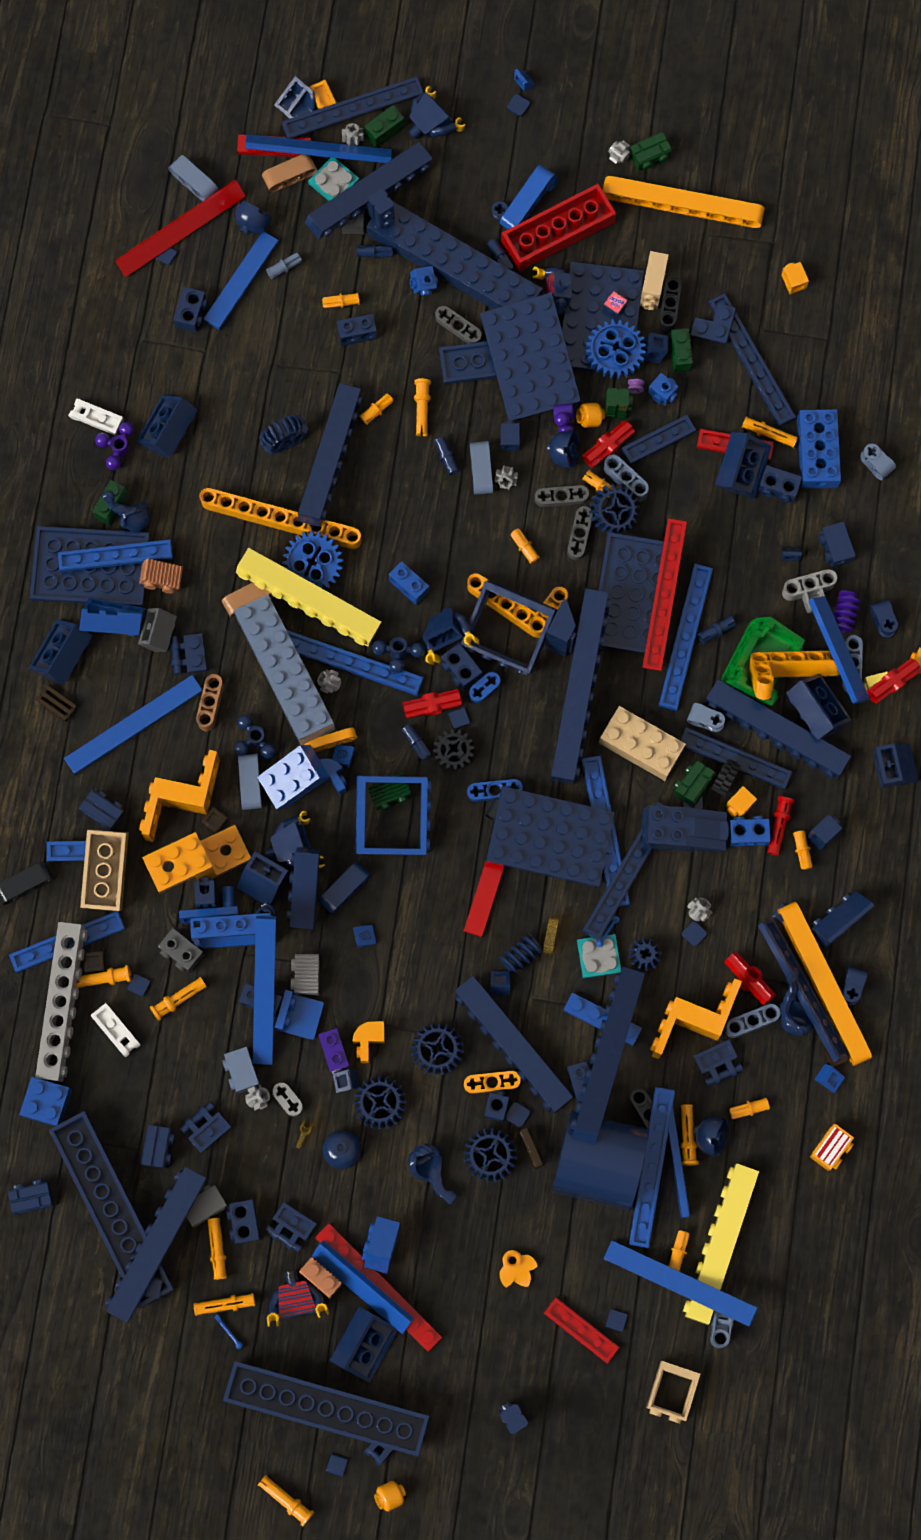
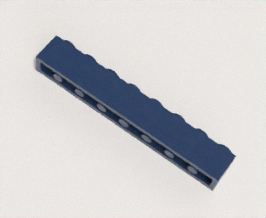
M420 142L416 143L308 214L305 224L318 240L324 236L327 238L334 232V229L337 227L342 228L348 223L349 219H356L364 209L368 210V197L379 189H383L388 196L393 190L395 192L398 191L405 182L410 183L417 177V174L420 172L423 174L429 170V165L433 158Z
M340 383L338 385L299 508V522L320 527L322 520H326L328 513L326 507L327 504H331L333 498L331 491L332 488H336L338 482L336 475L338 471L341 472L343 466L341 459L343 455L346 456L348 445L346 443L348 439L351 440L353 428L351 427L353 423L357 422L358 412L356 411L358 407L362 406L363 396H361L360 388Z
M718 679L705 700L708 708L715 711L718 710L730 721H737L743 729L756 732L759 738L770 740L776 748L789 751L790 755L795 759H803L809 767L822 770L823 774L830 779H838L851 757L822 739L817 740L812 733Z
M474 976L455 990L456 996L454 998L461 1006L465 1005L467 1007L469 1017L481 1024L479 1028L485 1036L490 1035L494 1040L491 1042L498 1051L502 1050L504 1052L506 1062L511 1067L514 1065L518 1069L517 1074L523 1082L528 1081L531 1085L530 1091L535 1097L540 1096L544 1101L542 1105L548 1112L552 1111L555 1114L573 1099L570 1092Z
M187 1167L183 1171H178L174 1179L177 1181L174 1188L170 1187L164 1197L167 1199L164 1206L160 1205L155 1213L157 1219L154 1224L150 1223L145 1231L146 1239L144 1242H139L135 1250L137 1253L135 1259L129 1260L125 1268L127 1273L124 1279L120 1277L115 1286L118 1290L114 1297L110 1295L105 1304L107 1313L126 1323L130 1322L207 1181L205 1177Z

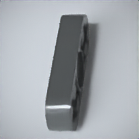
M447 306L437 308L435 319L440 325L467 344L481 342L482 334L479 328ZM440 313H447V318H440ZM461 322L464 327L461 330H456L453 324ZM476 333V338L470 339V334Z
M583 485L541 488L535 493V503L540 507L584 504L589 498V490ZM570 491H572V495H574L572 498L573 500H570ZM578 491H582V494H585L583 498H579L577 495ZM559 492H565L567 498L561 501L557 499L556 495ZM551 493H554V495H553V500H554V501H551ZM541 494H544L545 497L549 498H546L545 501H542V499L539 497H541Z
M582 506L576 511L567 551L568 556L572 560H579L584 556L592 522L591 518L593 517V514L589 513L591 509L586 506ZM583 512H586L589 517H586L584 524H581V515ZM583 529L586 534L584 537L579 538L575 535V531ZM576 542L580 543L578 550L581 551L577 555L573 554L574 552L572 551L575 549Z

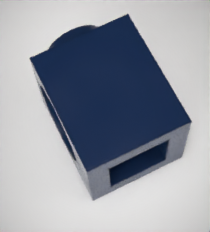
M650 332L644 342L646 344L644 349L646 354L643 358L645 361L660 364L668 351V336Z
M513 421L501 423V451H519V423Z
M494 1091V1093L489 1094L484 1118L503 1122L509 1097H506V1093ZM495 1100L500 1101L503 1105L502 1109L494 1110L491 1107L492 1102Z

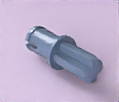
M295 253L284 260L280 259V262L267 268L266 272L272 280L284 272L287 273L290 268L301 263L302 259L298 253Z

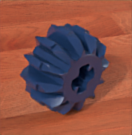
M642 938L641 945L638 941H635V947H630L629 949L633 954H629L628 958L635 959L631 962L632 966L637 963L639 964L637 967L638 971L641 970L642 966H644L645 972H648L649 966L655 969V963H660L661 961L656 957L662 954L661 951H655L659 945L655 944L652 947L653 940L651 939L646 944L645 938ZM644 951H647L650 957H646L645 959L641 958L642 954L640 955V953H644Z

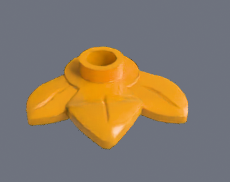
M515 1250L506 1252L502 1260L504 1266L500 1270L502 1284L507 1288L515 1281L521 1286L528 1287L531 1280L530 1270L537 1268L536 1261L531 1256L521 1255ZM510 1257L516 1258L515 1264L509 1263Z

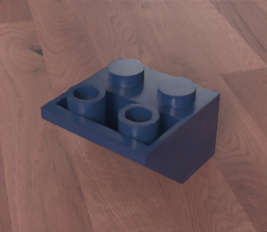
M894 743L875 747L872 753L881 789L919 781L910 744Z
M254 852L245 866L236 888L262 904L269 903L272 905L287 880L289 872L280 865Z

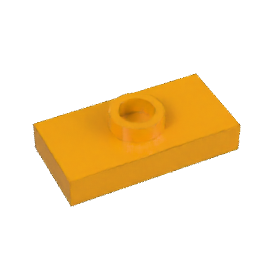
M326 80L310 86L315 92V103L318 109L336 104Z

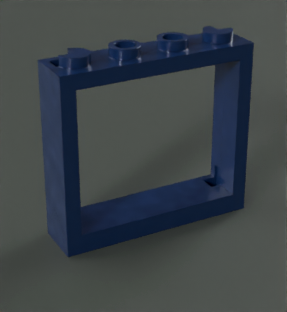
M490 580L485 581L469 621V626L472 630L470 633L472 635L476 631L491 592L543 613L548 618L529 665L482 644H477L474 641H471L472 647L464 642L466 635L463 636L461 645L465 646V649L471 653H475V651L482 653V657L487 660H498L501 666L506 668L512 666L517 669L516 672L524 675L533 673L545 645L546 632L558 609Z

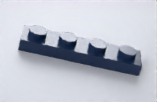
M685 415L622 447L621 451L631 466L694 434L696 429L688 415Z

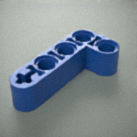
M538 165L502 216L500 225L510 229L527 220L545 192H550L557 184L558 177L556 174L543 165Z

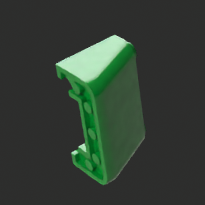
M772 617L755 618L749 623L721 681L766 706H772L778 699V691L774 686L779 677H774L772 697L768 700L758 699L755 696L749 676L751 654L755 652L802 651L805 640Z

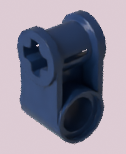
M887 599L870 605V614L880 636L883 638L893 637L898 627V622L890 601Z
M848 967L842 992L848 1006L855 1005L860 999L868 971ZM850 992H853V996H854L853 999H850V998H849L850 995H848V994H849Z

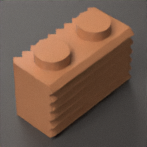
M153 559L143 561L139 584H143L147 589L160 588L164 593L169 594L180 589L182 566Z
M310 1258L299 1271L330 1299L342 1286V1282L338 1278L336 1279V1276L327 1271L315 1258Z

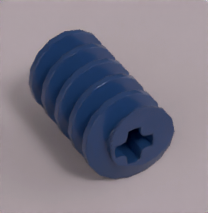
M528 933L530 939L526 936L522 938L524 944L518 941L516 943L518 948L510 947L512 953L504 952L506 958L499 956L500 961L509 972L513 971L517 974V966L522 969L524 968L523 961L530 964V956L536 959L535 952L542 954L540 945L530 933Z

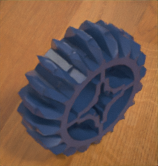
M291 415L270 424L269 427L261 432L259 439L266 453L276 454L298 445L307 436L309 430L302 416Z
M610 484L609 488L603 486L602 490L596 491L598 496H592L595 503L589 504L591 507H594V510H590L589 513H594L595 517L591 518V521H598L595 527L601 526V532H605L607 529V534L608 532L616 534L620 532L626 533V528L631 529V523L637 522L633 517L639 516L635 509H639L640 506L634 505V502H637L638 499H632L631 497L634 493L630 492L627 494L628 488L624 487L622 489L620 484L616 488L614 484ZM609 495L608 505L605 508H601L604 499ZM616 495L620 496L626 505H622ZM612 507L622 509L617 510V512L607 511V509H612ZM624 511H627V515L624 521L619 524V520H621V514ZM602 514H607L612 524L607 522Z
M431 1023V1030L428 1031L427 1027L423 1026L424 1034L417 1031L420 1039L413 1038V1042L417 1043V1045H411V1049L417 1050V1052L411 1053V1056H418L414 1063H422L419 1066L420 1070L427 1067L426 1074H429L432 1069L434 1070L433 1076H437V1070H440L443 1076L445 1075V1068L451 1073L450 1065L455 1068L458 1067L455 1060H462L457 1054L464 1053L463 1049H458V1047L463 1046V1042H456L460 1039V1035L458 1034L453 1037L456 1030L453 1028L448 1032L449 1025L446 1024L443 1030L441 1029V1023H438V1029H434V1024ZM440 1034V1037L435 1042L424 1041L430 1035ZM446 1037L453 1044V1053L443 1046ZM440 1043V1049H443V1052L438 1051L434 1057L432 1047H437ZM421 1046L431 1052L429 1062L423 1058ZM439 1057L450 1058L444 1064L434 1065Z
M378 1076V1082H375L374 1078L371 1077L370 1081L372 1084L369 1085L367 1081H364L363 1084L366 1088L358 1087V1090L362 1093H355L354 1096L360 1100L354 1101L353 1104L360 1107L354 1111L355 1113L362 1112L358 1119L361 1120L365 1117L364 1125L371 1121L372 1129H374L375 1123H377L379 1130H382V1124L385 1123L388 1129L390 1128L388 1122L392 1121L396 1125L397 1122L394 1118L402 1119L401 1114L398 1112L406 1111L405 1108L400 1107V1105L407 1104L406 1100H400V1098L405 1097V1093H398L402 1089L401 1086L394 1088L396 1085L395 1080L388 1084L389 1077L385 1078V1082H382L381 1076ZM377 1087L386 1088L380 1095L369 1092ZM391 1092L396 1097L395 1109L387 1103ZM365 1096L373 1102L369 1114L364 1109ZM384 1097L383 1102L385 1106L376 1108L377 1103L375 1099L379 1098L380 1100V1098ZM381 1110L391 1114L386 1118H374Z
M493 1128L489 1135H487L486 1129H483V1136L476 1132L475 1134L478 1139L475 1140L473 1137H470L469 1140L473 1144L466 1143L465 1145L470 1151L463 1152L464 1155L469 1156V1158L464 1159V1163H471V1165L467 1166V1170L474 1168L475 1170L471 1175L474 1177L478 1172L480 1174L478 1180L481 1181L484 1175L486 1176L487 1183H489L491 1176H493L494 1182H497V1175L504 1179L505 1176L502 1172L505 1171L507 1174H510L511 1171L507 1167H515V1164L510 1162V1160L517 1159V1156L511 1155V1153L516 1152V1148H509L514 1142L509 1141L506 1143L509 1136L506 1134L502 1139L500 1137L502 1131L499 1130L498 1134L494 1135ZM484 1140H493L489 1148L477 1147ZM498 1143L504 1146L507 1159L497 1154ZM494 1146L493 1155L496 1158H491V1161H488L486 1165L487 1156L484 1153H489V1150H492ZM474 1152L481 1155L484 1159L481 1169L474 1161ZM496 1162L503 1164V1166L496 1171H487L491 1163Z

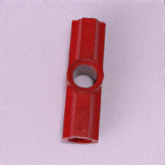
M624 420L610 433L606 432L596 444L583 455V459L589 467L594 468L607 456L614 455L621 445L635 434L630 423Z
M910 658L897 669L894 668L881 678L882 680L867 690L870 700L877 704L891 693L894 694L907 684V681L921 672L919 663Z
M458 689L439 694L438 692L423 695L422 698L402 702L406 719L422 715L433 716L440 714L443 710L462 706Z
M737 951L724 961L739 978L738 980L742 981L740 988L750 991L763 1006L776 996L761 979L762 972L757 967L750 966Z

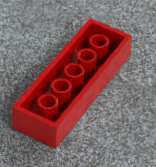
M596 184L502 232L501 242L520 272L615 223L616 212L599 184Z

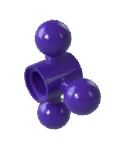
M574 404L554 405V421L559 426V432L566 430L574 431L573 426L569 423V421H574L575 418Z
M124 422L120 425L119 431L121 435H116L110 439L106 433H99L95 438L97 446L101 448L112 447L113 455L106 459V466L110 470H117L121 465L119 457H124L129 453L127 437L134 433V426L130 422ZM119 443L125 444L121 449L115 448Z

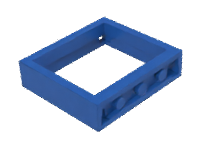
M357 776L356 854L426 855V850H430V839H427V831H430V820L427 819V812L431 810V801L427 800V792H431V781H428V777ZM366 782L421 783L420 848H364Z
M270 913L193 918L190 919L191 939L199 949L255 945L256 916L271 915Z

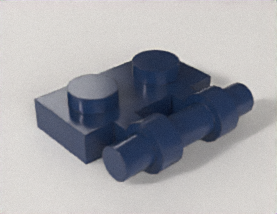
M202 633L184 635V643H178L177 636L171 637L169 648L172 652L173 660L171 665L174 668L175 675L182 674L181 667H187L188 674L207 672ZM185 650L186 659L181 660L179 651Z
M730 1040L693 1056L701 1074L709 1071L711 1077L705 1079L707 1087L713 1084H720L721 1080L735 1077L738 1072L743 1071L740 1063L733 1066L731 1062L737 1058V1055ZM725 1064L727 1069L717 1074L715 1068Z
M211 1103L198 1109L199 1112L191 1119L188 1118L180 1128L184 1134L190 1129L194 1132L188 1139L201 1154L232 1128L219 1112L213 1117L209 1114L215 1109ZM205 1117L207 1122L198 1129L196 1124Z
M283 1202L272 1218L279 1224L276 1228L269 1224L265 1231L274 1240L278 1239L284 1243L285 1247L289 1250L293 1249L299 1253L302 1245L296 1242L297 1239L300 1237L306 1241L317 1224ZM284 1227L294 1233L291 1238L282 1233Z

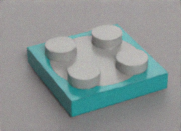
M330 158L308 180V184L330 201L360 180L336 158Z
M615 934L607 935L602 947L596 945L597 940L594 938L577 940L583 979L621 973Z

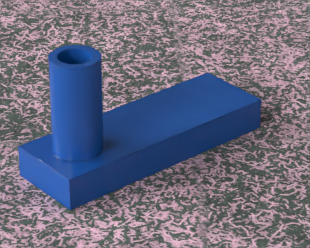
M222 887L223 907L179 911L181 924H190V919L239 915L238 907L234 906L233 887Z

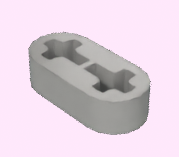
M276 1084L273 1088L275 1099L288 1115L292 1117L300 1115L303 1110L301 1101L287 1084ZM279 1087L287 1089L285 1091V1094L288 1096L287 1099H284L282 1095L277 1096V1089ZM289 1100H291L293 1104H299L297 1106V1112L289 1111V1109L291 1108L288 1104Z

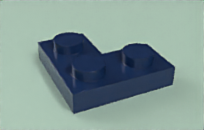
M718 304L713 321L695 318L691 337L727 345L736 308Z

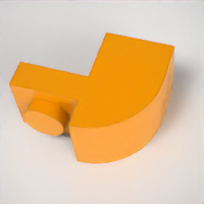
M384 1021L366 1022L355 1031L353 1044H360V1046H357V1058H361V1063H369V1044L385 1043Z

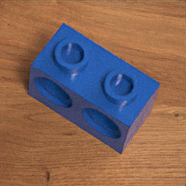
M402 561L389 573V581L416 606L429 593V585Z
M755 816L750 820H745V817H734L729 822L730 847L769 845V819H764L763 816ZM757 826L761 827L764 833L758 835L755 833L754 828ZM735 828H743L745 834L737 835Z

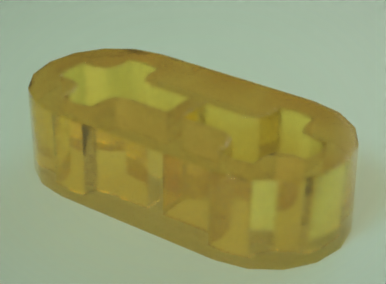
M549 917L543 953L552 954L558 918Z

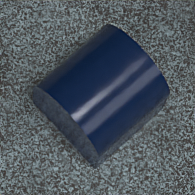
M570 1111L551 1193L629 1211L632 1208L641 1175L649 1129L603 1118L597 1141L594 1145L572 1138L574 1130L570 1129L573 1117L578 1118L579 1113Z

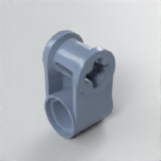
M868 444L861 453L860 459L862 463L879 480H883L896 468L894 461L876 444Z
M693 703L687 722L712 732H719L724 727L725 717L718 711L699 703ZM715 719H719V723L714 725L713 721H715Z
M713 1311L710 1342L713 1347L721 1349L727 1346L730 1341L734 1320L716 1311ZM716 1334L724 1335V1344H718L715 1341Z

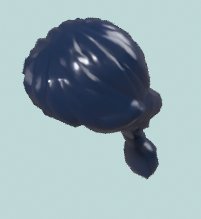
M109 490L102 494L101 498L106 501L110 510L121 516L120 526L122 529L140 532L149 525L151 515L146 502H141L135 506H126L114 501L115 495L112 491Z
M791 971L786 977V981L790 984L789 989L786 991L780 1004L781 1024L787 1033L803 1036L811 1032L813 1024L802 1004L795 999L798 973Z
M428 1144L419 1145L414 1148L408 1158V1169L411 1175L424 1182H430L436 1195L442 1197L448 1205L453 1204L456 1200V1194L453 1191L444 1190L441 1151L435 1146Z

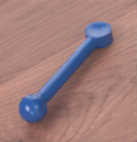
M618 916L612 917L611 924L601 939L597 940L596 945L598 947L604 945L607 935L613 926L618 924Z
M215 1315V1319L234 1341L235 1347L242 1349L243 1343L236 1339L219 1315Z

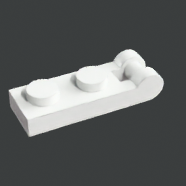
M76 399L75 407L68 415L70 418L115 436L117 435L119 427L124 420L122 416ZM82 409H85L84 415L80 413Z
M106 1003L91 1014V1017L125 1058L132 1049H137L140 1046V1043ZM127 1037L130 1042L123 1046L121 1041Z

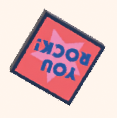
M613 290L602 307L618 317L628 304V300Z

